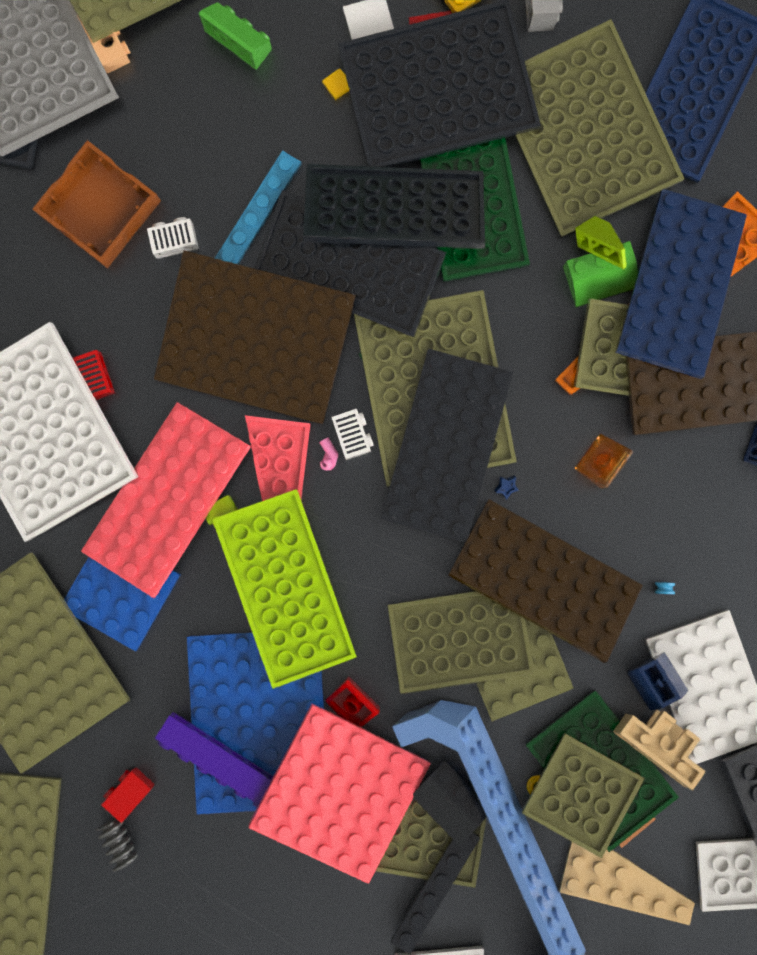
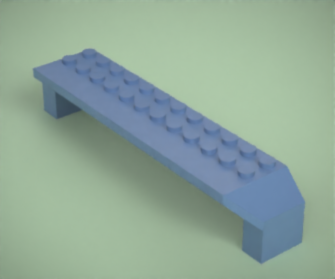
M440 700L406 713L392 726L401 747L429 737L459 752L549 955H584L586 950L529 823L521 812L520 803L476 706Z

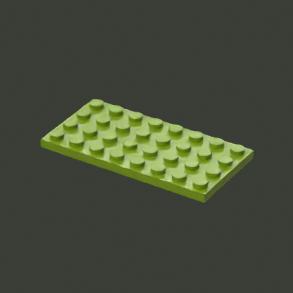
M297 489L212 519L272 689L357 657Z

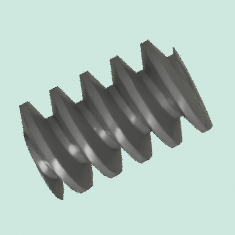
M118 820L109 821L95 829V831H103L98 836L99 839L106 838L102 847H110L105 853L106 856H114L109 861V864L117 863L113 872L128 866L138 856L137 852H131L134 845L127 844L130 841V836H123L127 829L125 827L119 828L123 822L121 823Z

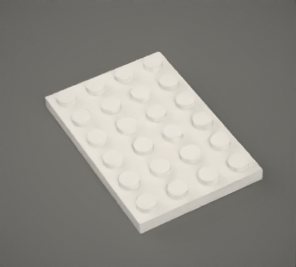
M730 610L721 611L645 639L651 658L665 652L688 689L684 697L670 704L669 708L673 718L677 720L675 724L683 730H690L700 738V741L688 756L691 761L698 764L757 742V684Z

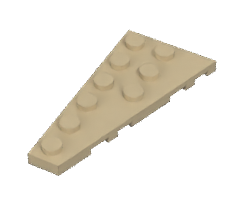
M570 841L559 886L560 893L690 925L695 905L691 899L658 880V878L647 873L614 850L608 852L606 849L603 857L600 858Z

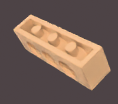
M85 30L107 74L130 63L127 57L130 51L125 41L120 42L117 37L121 34L120 31L113 32V34L93 43ZM108 41H113L111 46H104Z

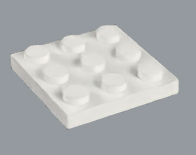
M754 839L696 842L700 909L704 912L757 908V847Z

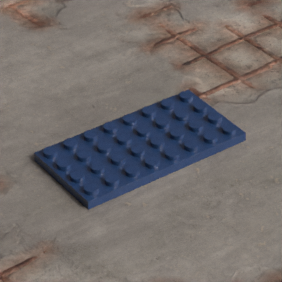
M690 0L645 92L683 176L696 183L701 180L757 65V17L722 0Z
M666 189L660 192L615 353L699 379L704 378L747 214Z

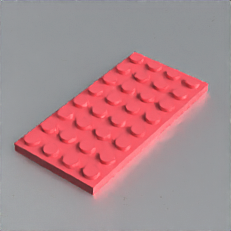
M177 402L135 466L134 470L138 477L121 488L81 552L155 598L247 454L250 446Z

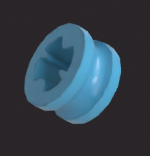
M655 582L657 586L656 594H675V591H673L675 583Z

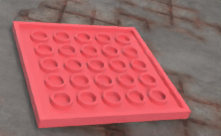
M311 704L248 826L256 832L369 884L414 797L413 793L420 786L431 763L380 736Z

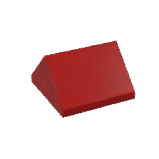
M349 676L325 700L341 718L359 727H363L380 712V706Z

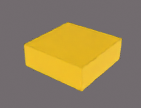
M340 68L322 80L323 85L335 100L349 91L346 76Z

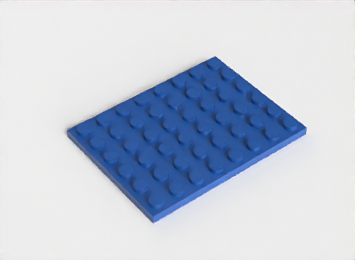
M252 632L187 636L192 724L274 776L311 704L324 709L322 670L272 689ZM194 764L197 814L256 811L257 808L253 805L252 800L247 797L245 799L239 797L234 793L233 788L228 785H220L215 781L216 777L209 773L204 774L196 769L197 765Z

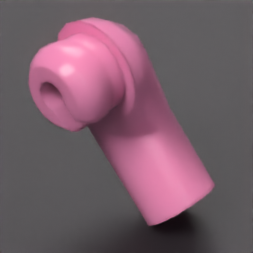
M327 437L320 442L325 451L320 466L326 471L332 470L335 467L339 456L331 440Z

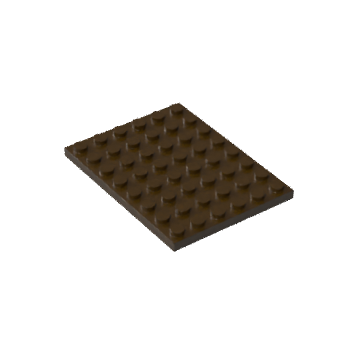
M184 250L154 380L324 424L356 295Z

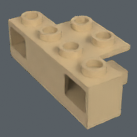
M655 710L646 724L633 715L625 714L613 732L683 787L693 790L706 772L688 758L700 741V738L690 730L680 728L675 724L677 720L665 711Z

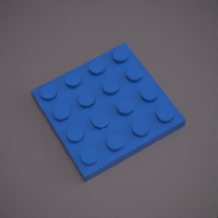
M88 557L64 600L76 618L130 649L137 651L181 574L172 570L156 597L153 598L94 559Z

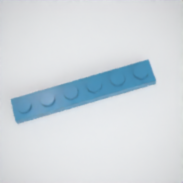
M282 150L216 255V259L235 264L240 263L276 206L282 190H286L301 166V161Z

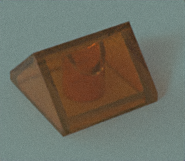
M600 434L575 469L601 489L608 488L633 454V451Z

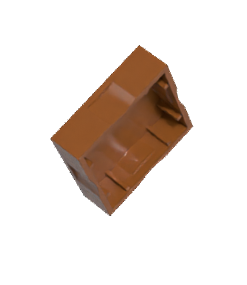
M87 140L69 162L63 175L49 187L33 210L108 268L161 200L155 192L133 175L120 169L110 157Z

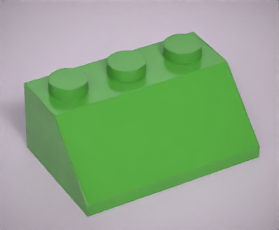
M217 2L199 12L204 31L256 70L272 50L270 38L264 32H257L253 29L252 24L245 18H238L229 6H222Z
M630 241L622 243L625 248L626 268L624 269L591 253L566 261L563 269L576 307L588 304V299L602 300L633 290L638 271L637 261Z

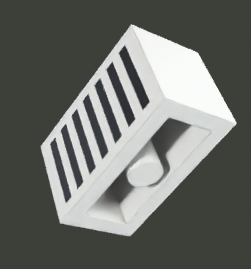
M180 217L174 219L173 223L165 224L164 222L153 224L151 228H147L152 253L157 259L180 254L184 250L192 251L199 249L191 219Z
M357 409L332 417L346 460L371 452L370 447L374 445L370 433L365 435L363 426L367 424L363 413L358 414Z

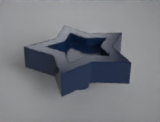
M513 475L507 479L500 477L499 485L494 491L503 494L507 500L511 493L519 491L515 486L516 476Z

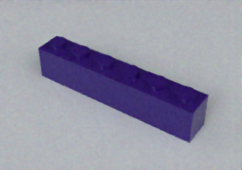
M174 712L169 715L155 737L162 748L174 750L178 753L177 756L185 762L191 761L197 765L196 769L204 774L209 773L216 777L215 781L220 785H228L234 789V793L243 799L247 797L252 800L256 808L274 777Z

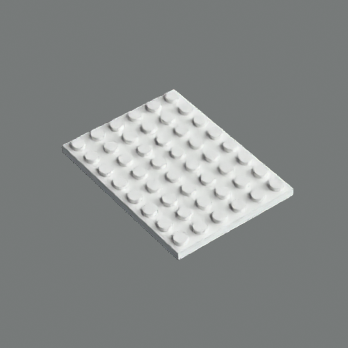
M51 322L0 352V498L24 542H28L138 477L58 331Z

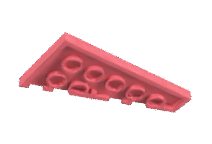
M245 416L262 501L296 489L301 499L311 424Z

